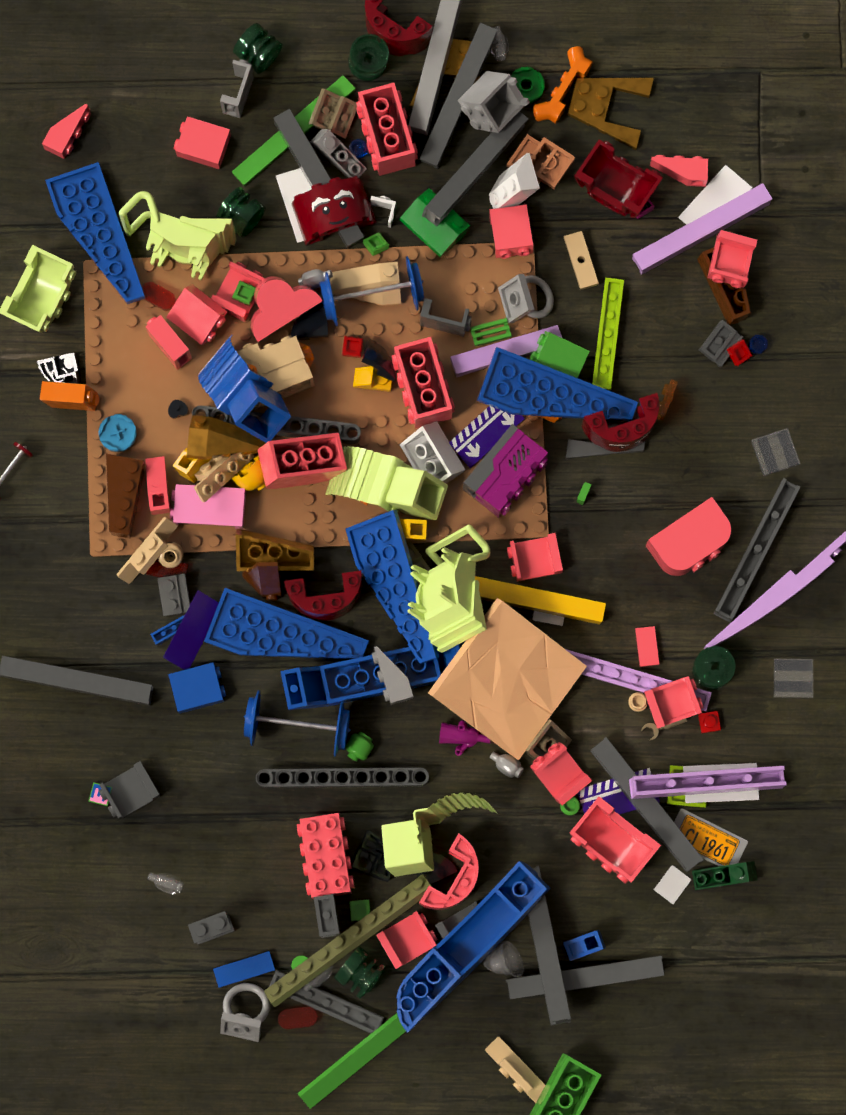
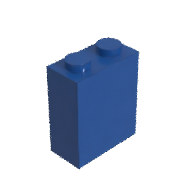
M214 663L168 674L179 714L224 702L223 697L226 696L224 685L220 686L218 679L222 678L219 666L215 667Z

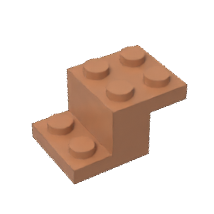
M527 134L506 166L510 167L526 153H530L538 184L542 181L552 189H555L574 162L575 157L545 137L539 142Z

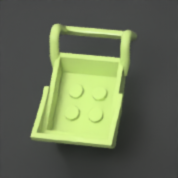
M146 191L136 193L119 211V216L127 236H131L146 219H151L150 234L146 245V250L148 251L152 244L155 245L150 261L151 265H154L155 260L159 259L157 265L161 267L167 256H170L179 263L193 264L191 277L195 278L196 273L199 272L198 279L200 281L203 279L209 265L212 264L219 253H228L230 246L236 243L232 219H200L181 216L178 219L158 212L154 197ZM141 199H146L150 211L143 212L130 225L127 213Z
M466 525L426 548V554L436 563L437 567L428 571L417 565L411 566V569L414 571L410 575L418 580L420 584L416 592V603H408V606L411 608L407 611L417 618L419 624L429 632L428 640L431 641V644L438 647L437 651L441 653L487 630L479 592V581L475 580L476 562L485 560L490 556V547L472 525ZM469 534L482 548L483 552L474 555L463 552L459 554L445 546ZM439 549H441L443 553H446L441 555V558L436 553V551H438Z

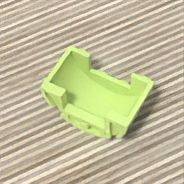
M32 245L24 260L27 267L12 296H6L0 308V314L38 332H47L53 320L60 317L63 302H67L71 292L69 288L76 275V271L72 263Z

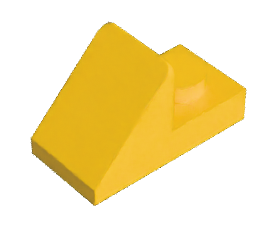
M372 366L355 368L353 387L391 392L392 381L377 375V370H374Z

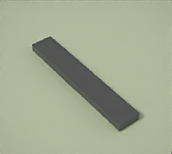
M276 970L269 987L286 974ZM306 984L289 997L369 1033L379 1028L384 1017L309 984Z

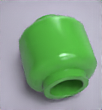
M362 732L352 734L345 747V750L349 753L347 756L356 762L358 759L366 760L374 747L373 739Z

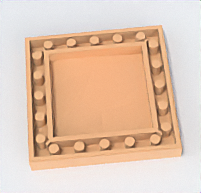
M497 598L484 615L487 630L465 641L428 694L512 757L519 760L587 666L509 605Z

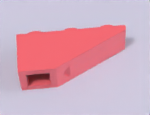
M84 104L50 128L42 143L44 150L65 159L67 154L71 153L75 138H79L83 123H86L91 115L87 104Z
M656 155L651 158V167L684 185L706 187L708 181V159H703L701 156L693 158L674 156L672 158L664 155Z
M165 457L147 458L145 461L150 512L152 515L170 513L171 506Z

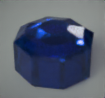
M361 139L353 140L349 146L350 152L357 159L365 157L368 152L366 142Z
M755 335L750 339L749 349L754 354H762L767 349L768 340L763 335Z

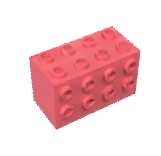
M395 83L358 92L359 101L356 102V110L359 119H361L363 135L367 136L369 154L373 153L371 154V161L374 171L378 170V174L381 176L414 167L415 160L418 159V152L415 142L412 143L411 127L407 124L406 110L402 108L400 90L397 91Z
M431 337L395 346L394 355H391L394 370L399 372L397 373L399 388L404 389L402 391L405 407L409 406V409H407L410 425L414 424L415 429L436 421L439 423L452 419V413L455 412L453 399L448 396L449 385L447 379H443L444 369L442 362H438V348L436 343L433 344Z
M339 813L300 819V824H297L298 836L303 839V843L300 844L302 857L305 856L306 863H302L304 875L308 876L309 882L305 883L307 895H311L313 900L317 896L352 894L351 889L355 888L353 876H349L348 869H352L349 856H346L345 850L349 849L346 836L343 837L342 830H346L343 817H340Z

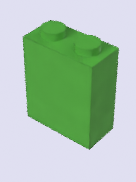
M545 331L544 334L540 335L537 342L539 344L538 348L531 354L530 360L578 378L590 351Z

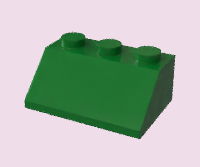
M428 188L417 197L399 220L441 257L464 238L470 225L453 209L438 226L422 217L424 208L436 195Z

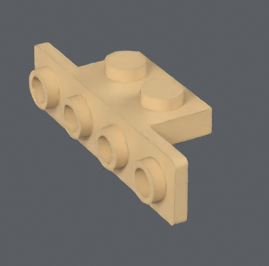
M232 453L230 457H224L223 455L212 456V459L208 463L203 464L195 474V477L200 482L194 489L200 500L206 502L250 462L254 455Z
M164 517L120 569L117 576L130 584L139 573L144 575L167 548L168 545L165 541L178 525Z
M497 1037L485 1051L501 1067L499 1071L506 1078L510 1076L515 1083L512 1085L520 1093L524 1091L536 1104L545 1084L500 1037Z

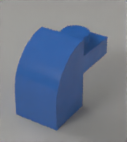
M600 930L563 942L570 961L606 948Z

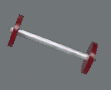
M14 442L13 445L20 451L0 477V485L23 454L30 458L34 456L27 450L26 446H21Z

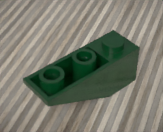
M755 861L692 871L695 890L758 881Z

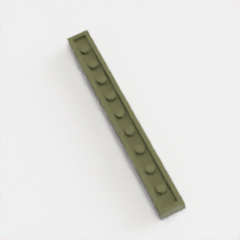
M423 874L264 990L271 1004L274 1007L278 1006L419 902L430 885Z

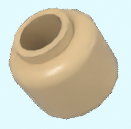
M167 542V548L158 559L164 567L174 568L181 563L184 552L179 544Z

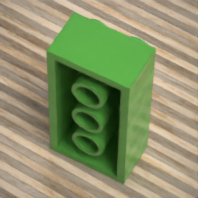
M563 1053L530 1115H580L601 1074Z

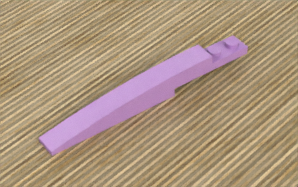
M846 531L797 575L791 570L787 572L712 639L704 649L707 651L745 630L777 609L815 580L835 562L830 555L834 558L842 551L840 547L846 543Z

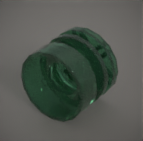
M259 23L250 26L241 35L233 49V54L240 60H249L248 62L257 74L264 72L275 61L283 46L273 35L267 37L268 31Z
M364 34L358 37L352 43L348 58V66L351 73L363 81H373L379 78L384 73L389 58L388 46L383 39L373 34Z
M238 187L223 201L216 214V218L232 219L235 233L244 238L259 223L266 207L257 199L249 202L250 194L245 193L243 188Z
M707 647L699 653L693 662V678L704 689H720L733 677L736 668L735 660L731 653L723 647ZM717 663L719 665L717 667L718 670H711L712 664Z
M360 946L355 949L334 977L343 986L352 981L353 985L350 989L352 993L357 987H360L361 990L356 995L359 999L372 990L381 978L385 968L383 964H380L376 970L373 969V966L378 961L376 959L367 964L366 960L369 953Z

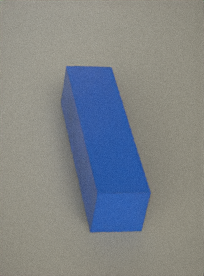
M185 615L150 634L156 646L174 637Z

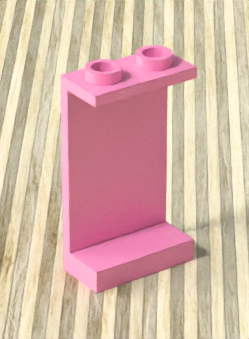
M176 484L175 490H172L171 500L174 501V509L171 508L170 520H173V523L177 525L185 523L235 526V529L243 530L246 500L245 489L221 487L206 502L200 500L194 489L195 485Z

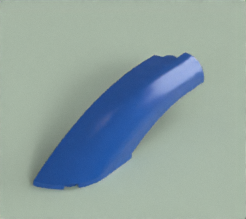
M519 861L491 892L445 938L433 947L402 981L396 997L397 1015L407 1033L444 1000L507 937L551 889L529 865Z

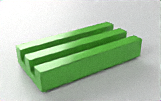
M507 318L470 327L475 347L512 337ZM503 324H504L503 327H499V328H495V329H491V330H488V331H484V332H480V333H476V334H475L476 331H480V330H484V329H488V328H491V327H495V326H499V325H503ZM506 331L505 334L477 341L479 337Z

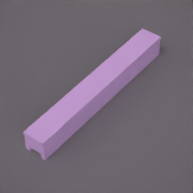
M762 183L634 253L632 260L636 263L642 275L712 237L721 230L770 205L772 197Z
M784 766L633 776L629 779L631 799L780 789L786 786L783 771L785 769Z

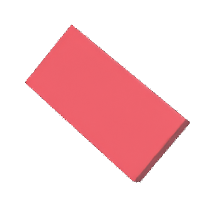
M655 626L635 628L640 667L659 665Z

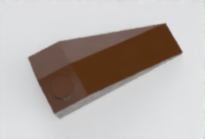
M258 562L252 568L242 572L243 579L266 600L275 601L278 600V597H282V574L278 562Z

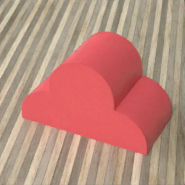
M270 276L264 278L258 283L254 293L255 302L259 309L251 318V331L259 342L322 302V299L308 286L299 285L291 288L280 277Z

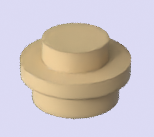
M640 692L633 693L628 700L629 707L636 712L643 711L648 704L645 695Z

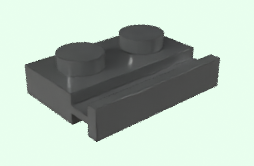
M720 320L699 351L712 362H715L718 367H722L730 356L726 349L742 340L743 336L739 335L724 320Z
M186 574L157 578L163 616L186 613L191 604Z

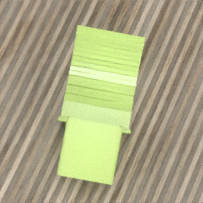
M354 446L342 447L347 470L329 481L325 495L333 494L378 505L388 512L397 510V512L400 511L406 515L437 520L448 488L445 482L427 471L413 469V467L405 464L404 461L395 456Z
M453 793L451 796L446 795L443 799H438L437 803H433L429 808L415 810L413 813L414 820L382 825L385 868L395 877L434 871L432 838L429 825L440 824L446 817L451 816V813H456L457 810H463L465 807H482L491 812L496 811L485 799L479 798L477 795Z

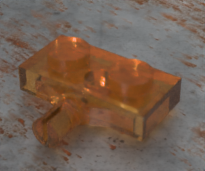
M670 380L669 385L665 383L661 393L665 396L662 402L659 401L657 419L664 420L669 404L673 401L674 391L678 384L677 381Z

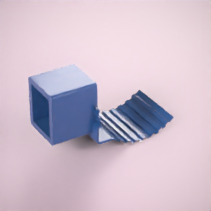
M231 335L199 373L198 380L202 388L205 389V392L212 398L216 407L225 414L231 415L236 426L267 443L275 437L291 418V415L281 394L271 389L273 383L251 371L248 364L232 346V342H230ZM258 402H261L269 408L257 419L249 413Z

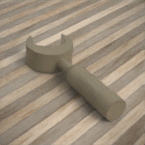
M687 719L679 720L661 728H657L653 723H647L642 727L641 731L645 728L652 729L654 736L649 740L652 741L658 736L659 730L687 722Z

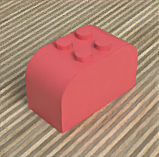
M339 433L268 441L258 449L267 489L316 484L331 480L347 470Z
M711 497L651 537L646 547L664 572L672 576H682L691 570L696 572L703 567L704 561L708 559L710 562L719 556L720 550L725 546L730 537L731 525L718 504Z

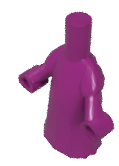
M460 721L458 726L445 722L441 724L439 744H463L456 747L455 754L457 756L462 755L468 747L474 746L477 742L490 743L491 741L483 734H479L475 728L468 727L465 721Z

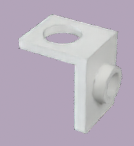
M371 196V205L391 209L388 220V227L391 228L396 210V201H391L386 196H380V198Z

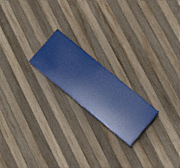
M270 951L214 968L213 971L218 988L274 971L275 967Z

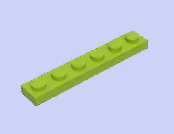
M605 277L592 384L611 391L624 280Z

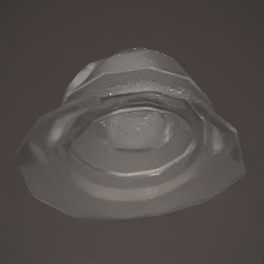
M503 941L483 962L488 970L496 974L520 978L524 973L520 953L509 941Z

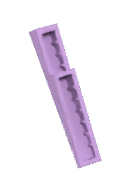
M558 325L451 356L450 361L456 378L489 367L496 347L522 357L531 355L537 350L539 345L537 344L538 339L545 331L562 338Z

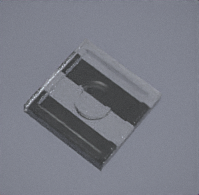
M788 428L751 440L763 476L800 465Z
M774 659V698H813V659Z

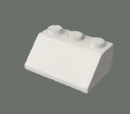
M526 153L498 177L489 193L493 209L518 206L540 189L530 153Z
M437 421L423 425L400 444L413 469L427 471L445 483L450 482L465 471L464 466L449 444Z

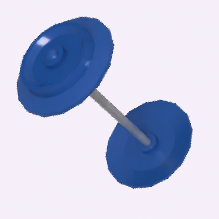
M406 256L409 282L333 297L329 276L326 272L325 281L320 282V289L322 294L321 303L324 304L327 320H333L336 327L338 326L334 301L409 286L416 311L419 310V302L424 301L422 286L424 281L421 279L418 264L411 263L409 257Z
M261 690L257 691L255 697H249L246 715L243 717L245 718L244 737L250 739L251 746L255 742L258 721L336 731L334 757L337 756L339 750H345L347 735L351 730L349 729L350 710L345 709L344 701L340 703L337 726L259 716Z

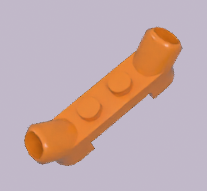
M575 46L568 50L567 56L571 68L569 72L565 71L560 79L562 83L559 88L557 86L554 88L551 97H553L551 101L534 105L533 113L536 121L550 120L556 124L565 111V105L561 103L576 77L585 78L593 64V61L585 57L582 47Z

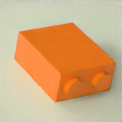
M42 381L40 400L52 408L95 411L99 403L98 392L86 384Z

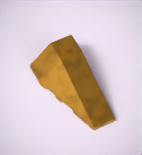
M192 415L188 435L187 458L207 460L212 459V456L216 455L230 457L232 453L254 454L258 453V449L266 443L234 424L213 417Z

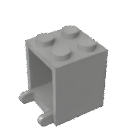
M486 71L458 99L461 110L468 116L470 124L474 129L499 133L524 106L530 103L528 98L522 96L516 86L518 82L516 78L511 77L510 74Z

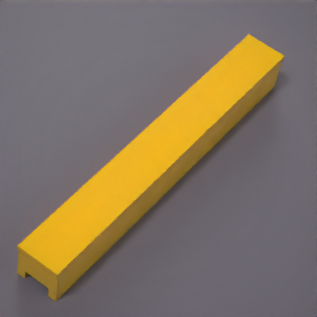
M475 576V580L479 581L481 600L495 602L498 598L513 607L595 624H601L603 621L606 603Z

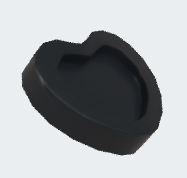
M173 400L169 405L168 414L172 419L186 416L188 414V407L180 400Z

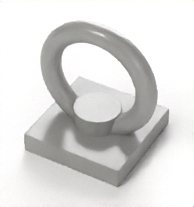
M518 274L498 287L508 323H514L525 315L532 318H543L553 309V293L549 285L537 276ZM527 283L538 285L545 293L546 306L543 310H534Z
M241 983L232 987L227 992L223 1000L224 1012L221 1017L220 1034L259 1042L261 1023L266 1019L270 1011V1001L261 987L252 983ZM251 991L260 997L262 1010L257 1017L252 1019L246 1014H233L231 1001L237 993Z

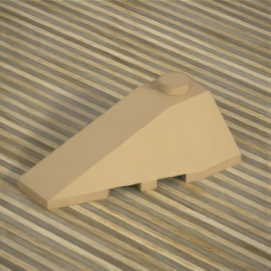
M398 262L378 263L332 272L333 277L329 278L332 294L336 296L400 284ZM399 288L354 297L353 299L376 303V305L381 306L401 304V293Z

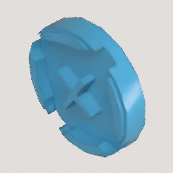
M121 414L105 418L100 424L98 431L103 446L113 452L128 450L135 443L137 437V430L133 421Z

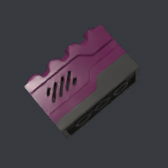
M512 424L463 482V490L496 517L505 516L511 509V502L513 500L518 501L524 493L523 487L525 485L529 487L535 480V473L537 471L542 472L548 464V452Z

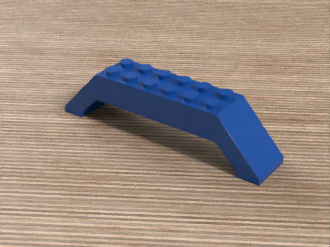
M465 641L443 653L438 651L439 658L426 663H419L409 647L383 653L408 677L412 689L435 684ZM372 655L322 666L298 667L280 671L288 710L329 707L338 705L341 701L347 703L384 695L383 690L386 688L384 682L380 683L377 674L380 671L379 664H374Z

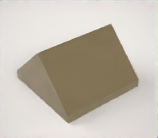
M549 719L528 746L525 753L535 760L537 757L546 754L549 747L555 743L558 744L560 742L567 748L572 739Z

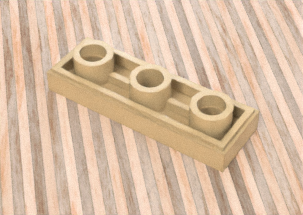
M582 231L564 236L580 290L597 286L599 283ZM582 259L584 263H579L578 260Z

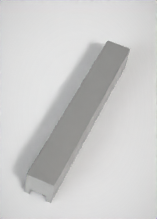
M463 0L440 1L409 121L411 131L425 136L429 134Z

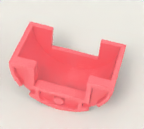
M601 797L595 800L570 832L572 836L570 840L574 844L587 850L586 855L593 861L598 859L603 863L601 865L603 869L608 873H611V871L615 872L617 878L625 884L635 879L661 846L649 835L643 834L616 813L614 808Z
M457 835L449 849L448 854L464 862V865L447 895L429 885L419 905L434 910L449 909L463 902L472 892L478 877V860L472 845L462 835Z

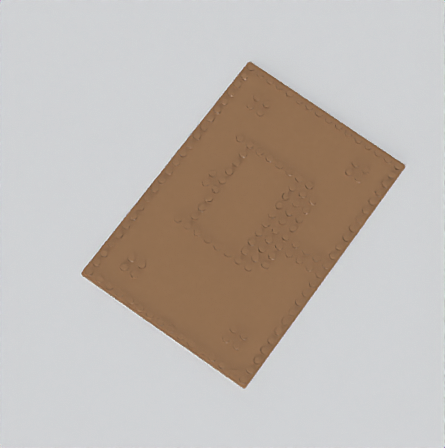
M495 243L456 244L441 257L428 246L389 247V249L374 256L371 255L367 248L219 254L212 264L209 265L201 281L198 279L199 272L196 273L195 278L191 277L193 264H182L171 257H167L162 266L158 267L159 259H156L154 265H151L152 257L132 258L145 299L130 304L125 302L93 260H85L83 262L86 385L98 392L99 403L95 411H87L90 555L92 557L133 555L164 517L170 519V513L152 515L150 512L145 467L131 539L111 535L109 532L106 454L144 460L145 464V459L164 456L170 506L174 509V501L171 500L172 490L176 488V484L196 486L200 482L198 480L195 483L181 476L173 467V464L188 446L192 411L196 406L201 405L216 407L212 398L202 388L198 380L199 373L231 335L230 342H232V346L236 351L243 349L242 347L249 343H258L260 350H262L263 346L269 343L277 344L281 342L282 338L291 336L293 324L297 319H293L258 342L250 326L253 314L259 309L255 302L245 322L226 314L224 317L226 321L215 331V338L210 343L207 342L201 345L166 318L185 287L193 284L211 298L213 294H217L229 272L230 262L235 264L240 262L246 266L247 270L251 272L256 270L263 274L264 278L270 276L280 277L291 288L299 286L298 279L302 278L303 273L315 269L323 272L328 270L335 272L378 263L398 262L399 282L405 283L409 282L406 266V256H408L411 263L418 264L421 279L424 281L422 283L424 299L432 300L431 315L462 323L465 309H469V315L472 316L470 327L506 318L498 287L518 274L535 276L534 243L533 253L527 256H511L507 259L496 258ZM527 283L534 310L537 311L536 284ZM410 286L400 288L401 304L381 306L376 305V303L363 302L353 298L334 301L338 326L336 327L333 320H327L328 337L298 341L310 346L315 359L310 371L315 386L283 398L291 416L352 423L359 426L361 430L360 441L356 444L341 443L342 447L354 446L395 456L412 467L400 444L418 429H415L414 424L410 425L407 415L409 406L405 407L402 398V391L404 389L399 388L397 381L398 370H396L394 382L392 381L391 392L353 387L355 368L370 366L362 362L367 340L370 338L380 344L387 351L391 359V355H394L395 346L431 337L433 344L436 343L439 352L438 362H442L444 369L443 379H447L449 385L448 396L449 398L452 397L455 406L452 419L438 423L450 442L489 407V405L477 401L488 367L456 378L450 357L538 331V318L525 315L514 323H508L512 335L511 338L475 347L470 330L469 332L465 331L463 337L420 326V314L424 301L419 302V310L416 311ZM320 287L317 288V289H314V291H315V292L321 297V299H322V294H321V289H320ZM161 315L191 353L192 359L178 370L147 332V322L155 316ZM503 324V325H499V326H495V327H491V328H488V329L476 331L475 334H476V333H480V332H484V331H488V330H491V329L503 327L504 324ZM506 331L479 337L477 341L505 334ZM344 336L363 338L361 358L342 356ZM531 355L525 356L524 358L530 360ZM173 400L184 402L188 407V414L172 419L168 414L170 403ZM263 406L252 412L264 413L269 407ZM200 412L196 416H206V414ZM115 414L125 415L130 418L137 430L135 443L124 452L109 451L103 446L99 438L100 424L105 418ZM219 414L215 418L223 421L225 416ZM522 415L525 419L516 427L544 449L543 418ZM295 423L292 424L290 429L298 431L301 426ZM312 426L309 429L311 433H317L320 430L318 426ZM331 428L328 431L329 434L339 432L336 428ZM351 430L347 433V436L354 438L358 433ZM275 435V437L271 441L290 439L294 437ZM455 451L465 471L446 483L448 488L437 520L406 515L398 511L399 519L427 520V540L405 539L407 544L410 542H438L466 525H472L484 540L544 538L549 534L545 468L542 472L537 471L535 473V480L529 487L527 485L523 487L524 493L518 501L513 500L511 502L512 505L509 512L505 516L501 515L498 518L463 490V482L487 454L469 468ZM230 479L223 486L229 488H240L235 484V482L232 479ZM330 480L316 484L278 489H267L265 486L259 491L257 488L252 491H246L243 530L313 545L314 548L350 546L346 528L388 511L378 505L368 504L366 506L360 501L349 497L333 494L325 495ZM179 523L165 543L175 542L179 544L184 553L236 551L237 529H235V526ZM466 534L454 542L475 540L469 534Z

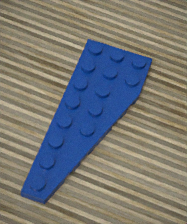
M99 162L45 180L57 216L125 302L130 304L145 299Z
M499 347L495 348L477 398L478 402L512 415L584 418V416L603 411L606 420L631 421L638 404L637 401Z
M397 510L386 512L346 528L355 565L366 577V582L375 591V596L390 619L396 623L398 631L407 640V645L418 662L426 663L439 658L437 647L428 640L429 632L419 624L417 618L407 611L411 608L408 606V603H416V592L419 584L410 575L414 571L411 569L413 564Z
M224 588L204 642L240 656L355 659L364 656L369 640Z

